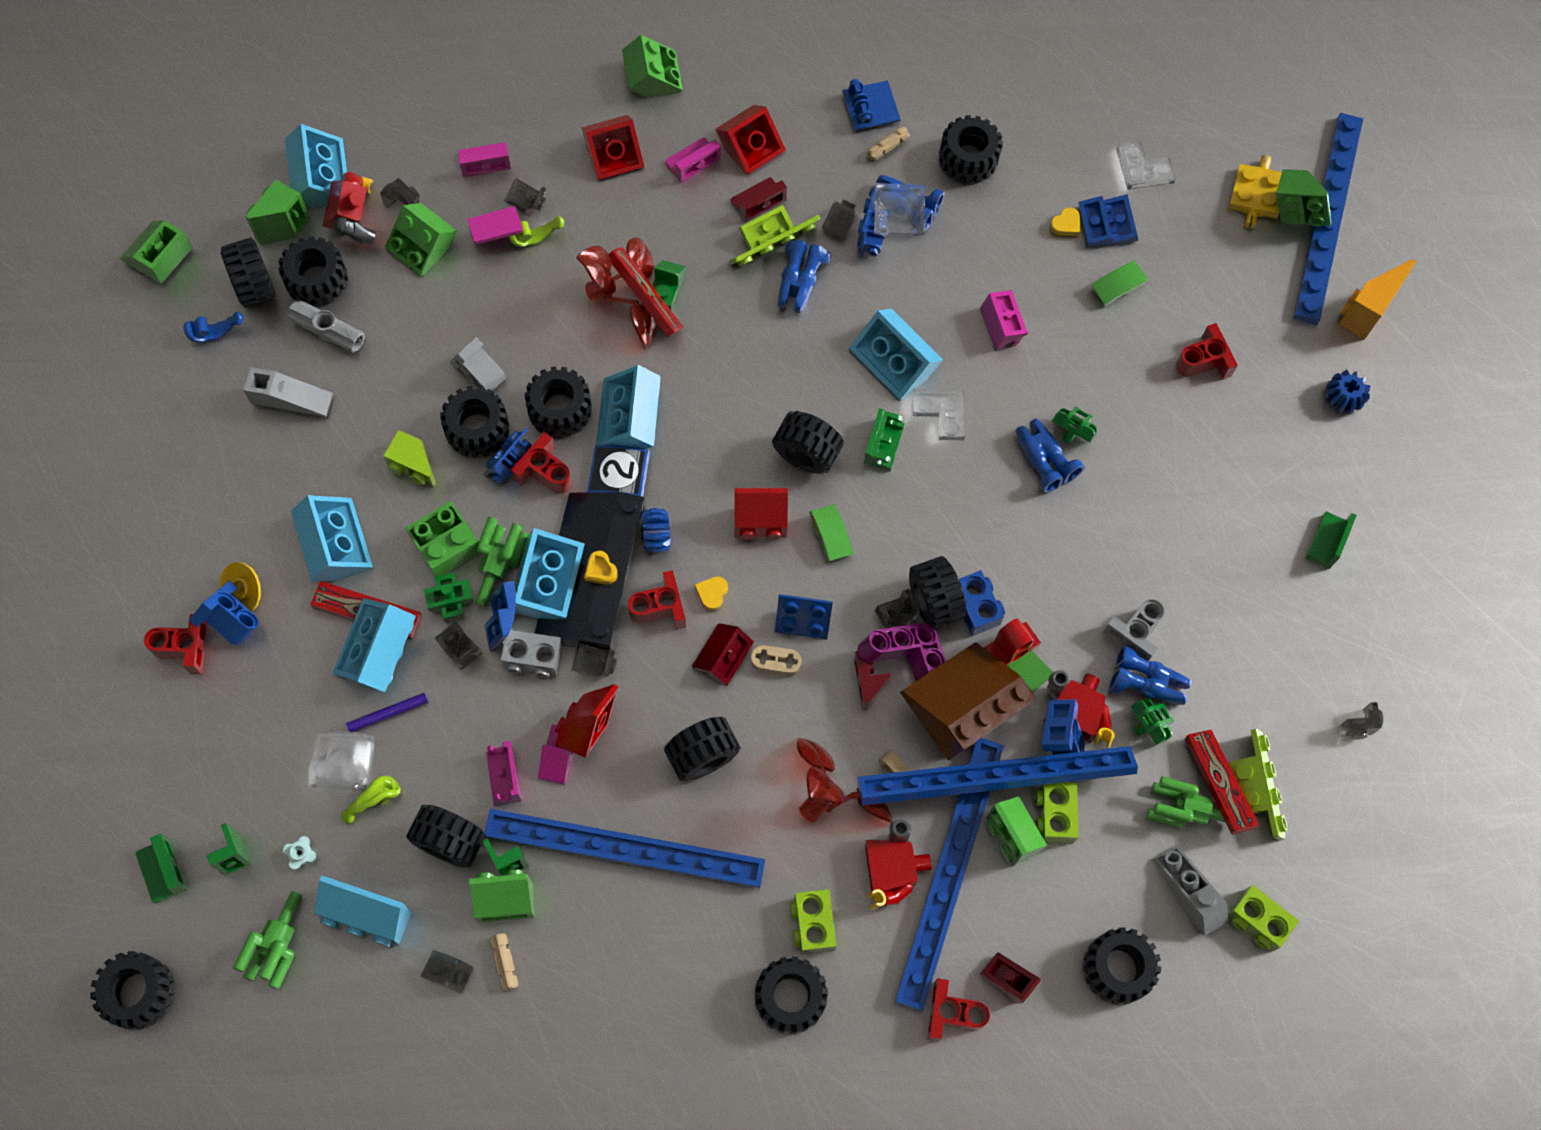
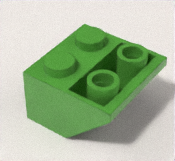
M643 35L638 36L622 49L629 90L645 97L674 94L683 91L675 50Z
M1283 169L1276 192L1281 223L1331 226L1329 197L1325 188L1308 170Z
M276 179L270 186L264 189L260 199L248 209L245 216L257 243L261 245L297 238L311 220L300 192Z
M422 203L403 205L385 248L421 276L448 252L457 230Z
M165 220L152 221L120 259L162 284L193 247L184 231Z
M451 500L405 527V530L434 577L449 574L481 554L477 551L479 541Z
M1019 796L995 804L986 817L988 820L986 821V826L993 837L997 836L1001 843L1000 851L1006 861L1011 860L1013 866L1042 852L1047 846Z
M509 870L503 876H494V873L489 872L479 873L476 875V878L469 879L474 919L478 923L535 918L533 883L528 874H523L522 870Z

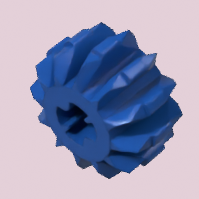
M1347 369L1341 374L1337 372L1326 385L1325 389L1327 392L1325 398L1332 400L1330 407L1336 405L1338 413L1344 409L1348 414L1353 413L1354 410L1359 411L1370 399L1368 392L1371 386L1364 384L1366 377H1357V371L1353 372L1352 375Z
M658 508L643 510L641 514L643 548L646 552L653 553L667 551L671 543L668 512L665 509Z

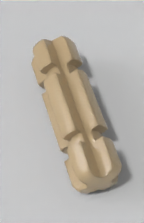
M905 127L898 128L893 134L888 135L867 150L869 158L872 161L878 160L883 154L888 153L900 145L901 142L907 140L910 134Z
M505 933L496 934L490 937L492 949L496 951L493 952L498 976L501 975L502 979H499L501 989L503 991L513 990L518 987L516 975L512 973L515 972L510 948H506L509 945L507 935Z

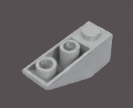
M250 367L243 389L251 404L322 417L327 416L333 395L332 392L281 373Z
M1178 845L1154 857L1155 863L1184 911L1204 936L1228 923L1227 902Z

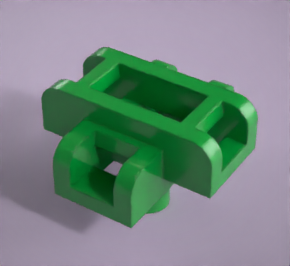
M1075 407L1072 411L1062 408L1055 414L1052 422L1066 429L1062 440L1067 443H1071L1075 435L1090 443L1098 431L1097 426L1090 423L1093 416L1080 410L1078 407ZM1078 413L1082 415L1083 417H1085V419L1080 418L1076 414Z
M455 572L434 577L436 587L424 589L429 612L441 610L444 621H449L450 618L458 616L460 618L465 617L463 605L474 601L469 579L457 581ZM452 580V583L444 585L441 584V582ZM453 606H457V607H458V608H456V609L447 610V608H449V607H453Z
M1147 698L1137 701L1130 706L1140 720V723L1133 727L1134 732L1138 736L1148 732L1156 745L1172 737L1173 733L1169 725L1175 720L1165 709L1163 703L1154 705Z

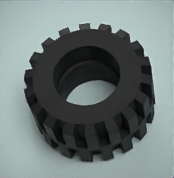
M966 115L965 119L961 117L956 118L955 123L951 121L943 132L939 151V162H942L941 167L943 170H948L947 175L950 177L955 176V180L959 182L961 179L966 180L965 183H971V180H975L978 183L981 182L982 178L988 179L990 173L993 174L998 166L1003 147L1001 132H997V126L995 124L990 125V120L988 119L981 120L980 116L971 118V115ZM974 146L981 152L968 153L960 147Z
M314 236L308 237V240L300 238L298 243L294 244L292 242L289 244L290 249H284L282 252L284 258H279L278 263L280 267H278V270L290 296L297 301L300 299L312 306L317 303L318 307L324 306L323 302H333V297L335 296L339 298L342 294L340 290H345L347 286L345 281H348V274L338 248H335L334 244L330 241L326 243L325 238L319 237L318 240H315ZM311 267H325L320 274L314 277L302 276Z
M251 237L221 247L220 253L239 303L244 308L274 298L275 291L256 242Z
M556 366L550 367L551 371L548 372L543 369L540 371L541 375L537 376L535 374L532 377L533 383H528L526 387L525 403L532 425L535 424L539 432L544 430L549 436L551 434H555V438H561V434H566L567 437L572 436L571 432L574 430L577 433L581 431V424L586 426L588 417H591L592 404L588 384H585V379L582 376L578 377L577 372L573 369L568 372L567 367H561V370H557ZM556 395H565L572 399V402L563 409L554 410L545 406L547 400Z
M467 386L465 391H462L461 388L456 390L457 395L453 396L451 394L448 397L449 403L444 402L442 406L443 412H440L441 425L449 445H452L456 452L460 450L461 454L466 457L471 453L472 458H478V454L483 453L484 457L488 456V451L490 450L496 452L498 444L502 445L505 441L504 436H508L509 421L501 398L498 395L494 396V392L490 389L485 392L482 386H477V389ZM481 414L489 418L486 424L478 429H466L461 426L463 421L471 415Z
M790 411L786 414L773 437L772 444L775 450L792 465L811 473L824 474L828 473L844 445V440L830 424L819 417L805 412Z
M939 556L910 567L909 583L912 596L925 623L929 624L933 629H937L965 618L966 601L960 580L953 566L944 556Z
M712 717L697 722L679 732L664 747V752L680 781H691L704 777L729 763L738 754L741 747L726 718Z
M421 805L406 835V838L415 847L458 867H471L483 843L482 841L486 837L485 833L474 823L434 805Z
M1126 927L1108 930L1092 942L1088 947L1089 951L1085 953L1084 960H1086V964L1083 965V972H1087L1088 975L1085 980L1087 984L1091 983L1093 985L1091 990L1095 994L1100 993L1102 995L1101 999L1104 1001L1112 1000V1004L1117 1005L1120 1003H1124V1005L1130 1004L1149 994L1153 990L1152 987L1157 985L1159 981L1157 975L1161 973V966H1158L1157 962L1161 960L1160 955H1155L1153 950L1156 949L1154 943L1149 945L1146 942L1148 937L1145 934L1137 935L1138 930L1130 929L1126 931ZM1120 950L1131 956L1136 966L1134 980L1122 982L1112 976L1107 965L1110 952Z
M128 951L127 955L123 953L116 954V960H106L104 962L106 965L105 969L99 968L95 973L99 975L98 980H92L91 986L95 988V992L90 993V999L96 1001L92 1006L95 1011L100 1012L99 1017L110 1024L130 1030L132 1028L143 1029L145 1024L151 1026L157 1023L155 1018L157 1016L162 1018L166 1014L163 1009L165 1006H171L173 1001L168 998L169 995H174L175 988L170 986L174 979L173 976L168 974L170 970L167 966L147 954L135 951ZM142 974L146 982V990L142 999L133 1006L124 1007L120 999L123 984L130 977Z
M792 956L791 959L782 957L777 962H771L761 972L755 988V1005L762 1020L764 1019L767 1026L771 1029H777V1032L780 1033L789 1032L790 1034H796V1032L808 1030L809 1027L814 1026L818 1022L827 1004L828 988H826L824 976H821L820 970L816 965L813 967L810 961L806 959L802 961L798 959L799 957ZM785 979H795L806 987L808 1001L800 1011L787 1012L777 1006L774 1000V990L779 982Z

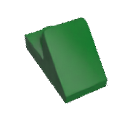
M662 260L654 268L655 279L652 286L670 310H672L686 271V266Z

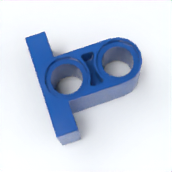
M230 581L205 600L189 619L196 627L205 621L226 640L235 645L243 644L259 624L257 617L232 596L237 587Z
M1076 699L1049 700L1041 743L1044 751H1051L1053 755L1085 751L1084 736L1077 721L1078 704Z

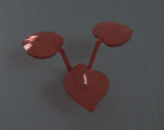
M634 237L628 241L626 252L644 276L649 278L654 269L651 252L643 240ZM592 246L586 248L576 259L584 266L592 279L585 286L588 298L591 301L604 298L606 303L612 301L633 304L630 307L632 324L644 349L648 348L655 337L657 323L638 300L611 297L616 291L614 281L622 277L620 274L611 277L612 262L603 247Z
M804 738L796 740L800 756L809 765L813 766L807 771L806 777L808 798L799 807V811L805 819L815 823L825 811L830 813L841 804L851 799H857L860 807L869 814L890 824L893 822L891 812L886 803L862 805L858 787L856 789L857 792L844 796L842 789L833 780H830L826 774V770L829 772L835 770V763L831 755L822 746Z

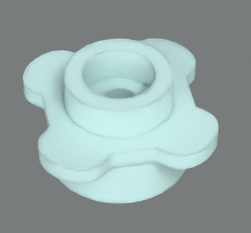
M302 836L297 842L293 844L288 843L283 848V853L288 855L290 860L289 866L294 870L316 859V853L310 847V839L308 837ZM301 850L302 854L297 855V852Z

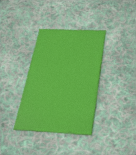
M1033 651L1008 665L1024 679L1033 692L1044 684L1053 673Z

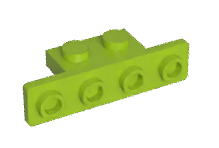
M781 205L740 226L739 230L749 250L729 260L730 264L733 265L738 262L739 266H742L753 260L752 254L759 251L760 255H763L773 250L772 244L780 240L784 244L795 238L793 233L799 230L805 233L815 228L814 222L820 220L819 214L794 227L784 206Z
M1252 729L1251 735L1256 756L1230 761L1229 764L1253 813L1268 812L1273 837L1283 840L1285 839L1284 832L1287 831V823L1284 815H1280L1278 805L1282 803L1279 789L1275 788L1273 783L1276 771L1273 762L1269 761L1267 751L1270 750L1269 740L1266 734L1263 735L1258 729Z

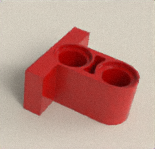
M1217 323L1208 325L1201 337L1203 341L1185 347L1176 362V370L1182 376L1190 377L1217 368L1222 380L1232 377L1238 366ZM1186 359H1190L1194 363H1189Z
M545 432L511 469L513 480L521 486L530 476L557 494L566 493L572 485L569 468L551 454L555 449L553 438ZM539 460L545 462L541 466L533 465L536 461ZM558 475L565 476L561 481L553 480Z
M673 570L663 572V587L637 592L629 598V615L634 622L641 624L673 617L676 630L686 628V618ZM664 598H670L673 600V603L669 606H664L660 604V601ZM638 604H644L647 606V609L643 612H637L634 610V607Z
M189 621L188 628H152L145 634L144 644L157 658L184 659L183 667L190 674H201L208 623L204 621L196 627ZM165 639L162 646L155 648L159 640ZM187 640H192V644L189 647L182 648Z
M1016 618L1003 626L995 640L983 648L1008 666L1039 647L1041 642L1026 621L1021 623L1019 618Z
M937 978L934 982L927 1040L939 1042L942 1039L943 1026L977 1031L989 1022L990 1011L982 1002L947 996L949 980ZM940 1005H950L954 1011L953 1018H943L939 1011ZM970 1009H977L981 1012V1023L975 1024L970 1021L968 1017Z

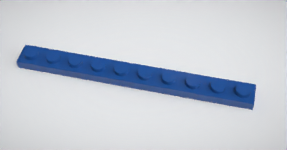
M1340 113L1337 117L1322 184L1328 192L1332 223L1331 226H1313L1293 319L1318 325L1321 319L1363 118Z
M980 738L975 742L969 764L1000 761L1004 745ZM990 791L959 794L894 1003L920 1012L924 1009Z
M1131 746L860 776L858 777V789L862 805L1133 775L1137 774L1138 765Z
M491 808L484 831L485 838L758 889L761 886L765 859Z

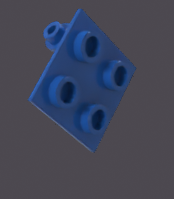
M853 79L850 81L848 89L842 90L855 131L901 121L888 80L863 85L858 79Z
M874 189L871 199L866 198L863 213H865L864 218L859 223L857 247L861 248L860 258H863L864 252H868L870 256L874 257L881 252L884 234L886 233L890 218L888 211L884 209L874 211Z
M527 427L521 432L516 430L501 445L504 450H499L485 464L488 470L483 474L484 476L492 473L494 475L492 480L499 485L507 481L512 474L510 469L514 467L512 462L516 464L532 446L528 440H520L528 430Z
M779 594L774 632L827 639L833 601Z

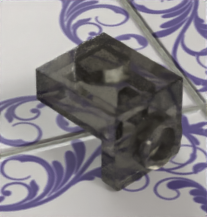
M399 178L392 183H388L380 192L383 204L387 208L398 200L403 205L420 203L419 199L421 197L417 190L412 186L408 187Z
M516 178L504 202L515 206L516 209L530 216L535 210L540 211L546 201V198L543 197L546 188L542 186L539 190H536Z
M843 199L841 203L834 200L821 228L845 239L855 217H858L860 212L854 210L856 205Z
M910 589L903 590L900 598L877 605L875 613L885 628L906 626L915 622L921 611L919 600L912 594Z
M454 622L435 638L444 653L460 670H463L483 654L457 622Z
M580 643L577 646L571 671L604 679L614 672L617 661L614 658L615 651L611 649L605 651Z
M1371 702L1363 708L1364 718L1347 719L1339 726L1341 736H1351V739L1358 740L1367 738L1368 735H1373L1380 730L1383 725V713L1378 709V703Z
M432 950L421 977L461 994L469 981L473 967L455 957Z

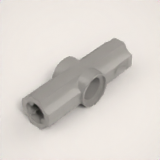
M300 299L294 301L290 306L287 315L288 319L317 334L322 341L333 342L352 353L358 351L363 345L364 332L335 318L332 312L319 310ZM326 324H331L329 327L322 328Z

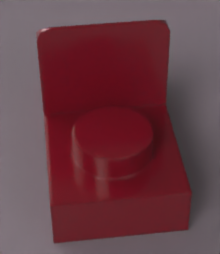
M855 651L854 664L862 710H868L889 683L892 673L870 676V674H874L873 663L864 661L860 658L858 651Z
M999 952L995 954L980 973L984 980L1005 992L1013 1004L1024 1003L1041 981L1039 977Z

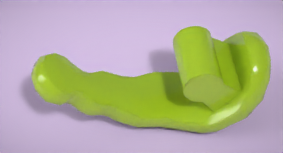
M556 216L553 221H549L546 225L535 229H529L528 222L521 221L523 232L511 235L509 239L517 247L539 244L555 230L562 229L564 219Z
M385 775L374 779L366 790L360 793L353 803L349 804L348 809L342 811V821L345 824H352L356 814L362 813L366 808L375 806L379 802L381 805H385L391 798L397 797L401 793V788L397 781L391 776Z

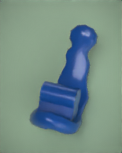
M235 312L232 317H228L226 320L215 324H207L205 317H197L195 321L184 323V333L190 341L195 343L218 340L224 334L231 331L235 325L242 324L243 315L240 312Z

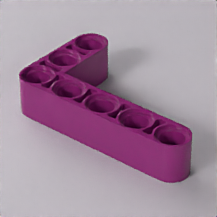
M927 623L875 630L862 640L857 648L860 658L869 663L908 657L915 681L946 662L937 633Z

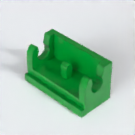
M879 408L863 464L891 471L905 424L902 423V416Z

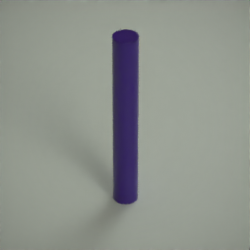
M425 693L347 722L346 725L351 733L426 704L428 700Z

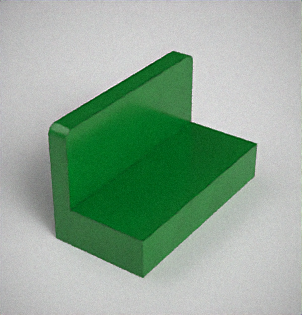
M1326 511L1321 518L1305 558L1330 569L1340 558L1357 515L1351 513L1345 520Z
M224 823L221 825L228 845L207 854L206 857L211 867L227 876L252 863L240 833L229 824Z
M161 833L150 838L152 845L136 851V857L153 903L161 902L187 890L171 843Z
M488 838L482 841L501 876L505 875V872L509 870H524L529 867L519 846L498 857Z

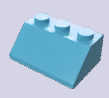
M300 124L285 138L290 187L300 192L305 206L312 208L323 207L327 205L331 181L342 180L343 174L347 172L343 138Z
M893 309L878 310L849 347L899 400L905 398L926 381L943 361Z
M636 365L604 378L596 445L626 446L640 449L653 447L661 376Z
M307 495L291 510L311 581L334 582L373 568L352 498Z
M533 528L527 536L514 584L516 593L515 613L531 618L566 619L585 544Z
M363 598L333 674L385 692L387 686L392 682L393 671L397 661L403 655V647L408 635L413 630V622L416 616L390 604Z
M322 875L320 877L314 914L321 918V924L335 929L338 924L348 927L347 933L363 938L364 933L374 936V942L387 947L390 946L391 942L397 945L400 944L412 914L402 902Z

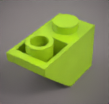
M398 430L383 455L387 468L395 474L401 475L404 473L410 476L419 485H425L426 483L434 487L436 481L422 440Z

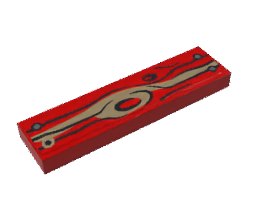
M620 247L612 250L607 255V259L665 335L670 337L684 328L625 249Z
M320 581L310 603L312 608L354 621L363 598L390 604L416 616L413 622V630L407 637L413 638L422 616L421 612Z
M1212 729L1188 734L1185 741L1231 835L1255 830L1259 823Z

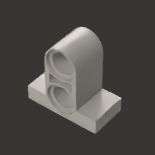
M476 337L450 363L456 369L459 367L476 387L482 386L485 392L488 389L493 391L507 377L496 362L482 348L484 344Z
M1148 599L1140 606L1127 624L1114 616L1103 633L1122 647L1127 645L1133 648L1139 657L1149 661L1158 647L1148 641L1147 638L1163 618L1165 608L1160 601ZM1148 610L1153 612L1155 618L1153 619L1147 617L1144 611ZM1129 630L1137 631L1140 634V638L1132 637Z

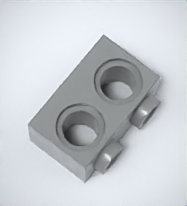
M510 630L509 635L504 641L501 655L502 666L506 671L513 674H522L524 671L531 672L534 676L540 678H549V675L557 676L563 648L561 638ZM517 649L525 651L524 655L520 658H513L511 656ZM548 653L552 655L551 659L547 662L538 661L541 654Z

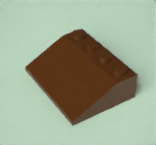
M977 642L900 692L948 761L1037 699L1018 673Z

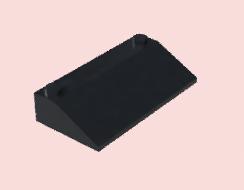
M622 492L569 493L559 536L584 543L585 545L566 619L538 618L534 634L560 637L563 646L612 655V637L641 513L643 510H646L645 497ZM593 552H605L609 557L610 563L616 566L618 577L614 583L605 585L585 581L584 576L588 559Z

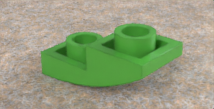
M1134 260L1110 272L1091 285L1106 307L1122 295H1128L1148 282V279Z
M835 504L809 511L816 537L820 536L826 562L854 554L846 528Z

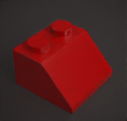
M752 105L715 129L725 151L747 175L786 150L765 106Z
M628 115L581 127L586 148L598 180L645 167L633 119Z
M735 488L734 537H740L742 540H753L756 537L779 540L782 537H787L788 488Z
M613 684L585 693L577 703L572 702L567 711L566 718L561 717L557 723L555 732L558 733L555 745L586 758L608 726L619 686Z

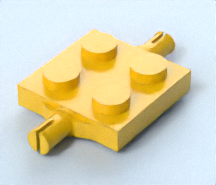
M1266 155L1261 156L1259 167L1245 164L1239 165L1229 209L1241 211L1247 215L1245 227L1249 228L1250 221H1252L1250 229L1255 228L1257 217L1266 216L1277 219L1279 215L1276 192L1282 172L1269 169L1271 157L1268 156L1265 163Z

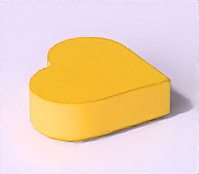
M1072 207L1063 209L1061 215H1057L1052 219L1051 231L1059 236L1078 237L1080 234L1079 212Z
M593 552L588 559L584 576L585 581L605 585L614 583L618 577L616 566L610 563L609 557L605 552Z
M717 576L695 584V589L705 609L716 611L722 606V597L728 592V583L723 577Z

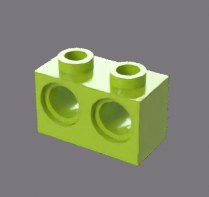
M1063 782L1041 785L1035 793V805L1040 806V817L1036 818L1037 829L1045 842L1074 843L1079 838L1077 783ZM1049 794H1058L1062 799V804H1054L1050 800ZM1056 820L1060 822L1063 827L1062 832L1054 831L1050 826V821Z
M1254 885L1244 890L1228 912V917L1232 919L1231 923L1242 932L1247 931L1255 938L1254 941L1257 945L1265 950L1270 949L1272 952L1282 947L1299 923L1297 918ZM1245 905H1249L1254 909V918L1246 915L1244 911ZM1268 923H1272L1277 927V936L1270 934Z
M830 890L795 893V901H790L792 919L797 918L798 929L793 930L795 947L801 948V954L835 951L837 945ZM808 901L816 903L819 911L812 915L807 914L803 910L804 903ZM810 930H818L822 935V940L818 943H811L807 939L806 933Z

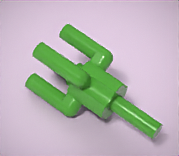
M493 517L487 518L477 545V551L484 555L478 571L484 574L485 577L475 604L485 607L495 579L504 580L508 566L512 568L518 567L527 536L529 535L521 531L522 526L512 523L505 545L500 544L506 528L497 525L498 520Z
M1161 776L1159 783H1153L1152 793L1174 798L1175 801L1173 807L1156 803L1154 809H1148L1146 819L1179 828L1184 827L1186 822L1206 825L1209 818L1225 822L1219 809L1213 808L1212 799L1198 795L1199 789L1196 785Z
M291 891L278 920H268L261 934L251 932L248 935L233 966V969L244 973V979L254 981L265 958L266 961L258 977L270 981L268 986L279 990L295 955L293 950L287 948L295 931L288 924L300 901L301 894Z

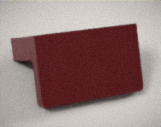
M769 177L732 197L731 204L746 223L787 200V186L782 180L775 183Z
M718 623L692 664V667L697 671L708 673L720 685L728 686L754 641L738 626Z

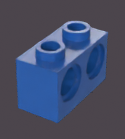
M981 570L960 578L966 601V616L963 620L971 636L1001 625L1005 610L1001 601H996L992 593L993 585L988 577H984ZM975 587L978 589L979 594H970L967 588ZM986 610L990 613L991 617L983 618L979 615L978 611Z

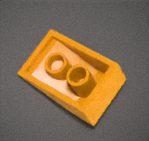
M1411 259L1366 282L1361 291L1356 288L1340 312L1344 317L1339 325L1365 340L1417 261Z

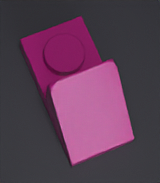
M552 724L547 743L542 746L538 779L565 785L574 753L555 745L558 733L555 732L557 725Z

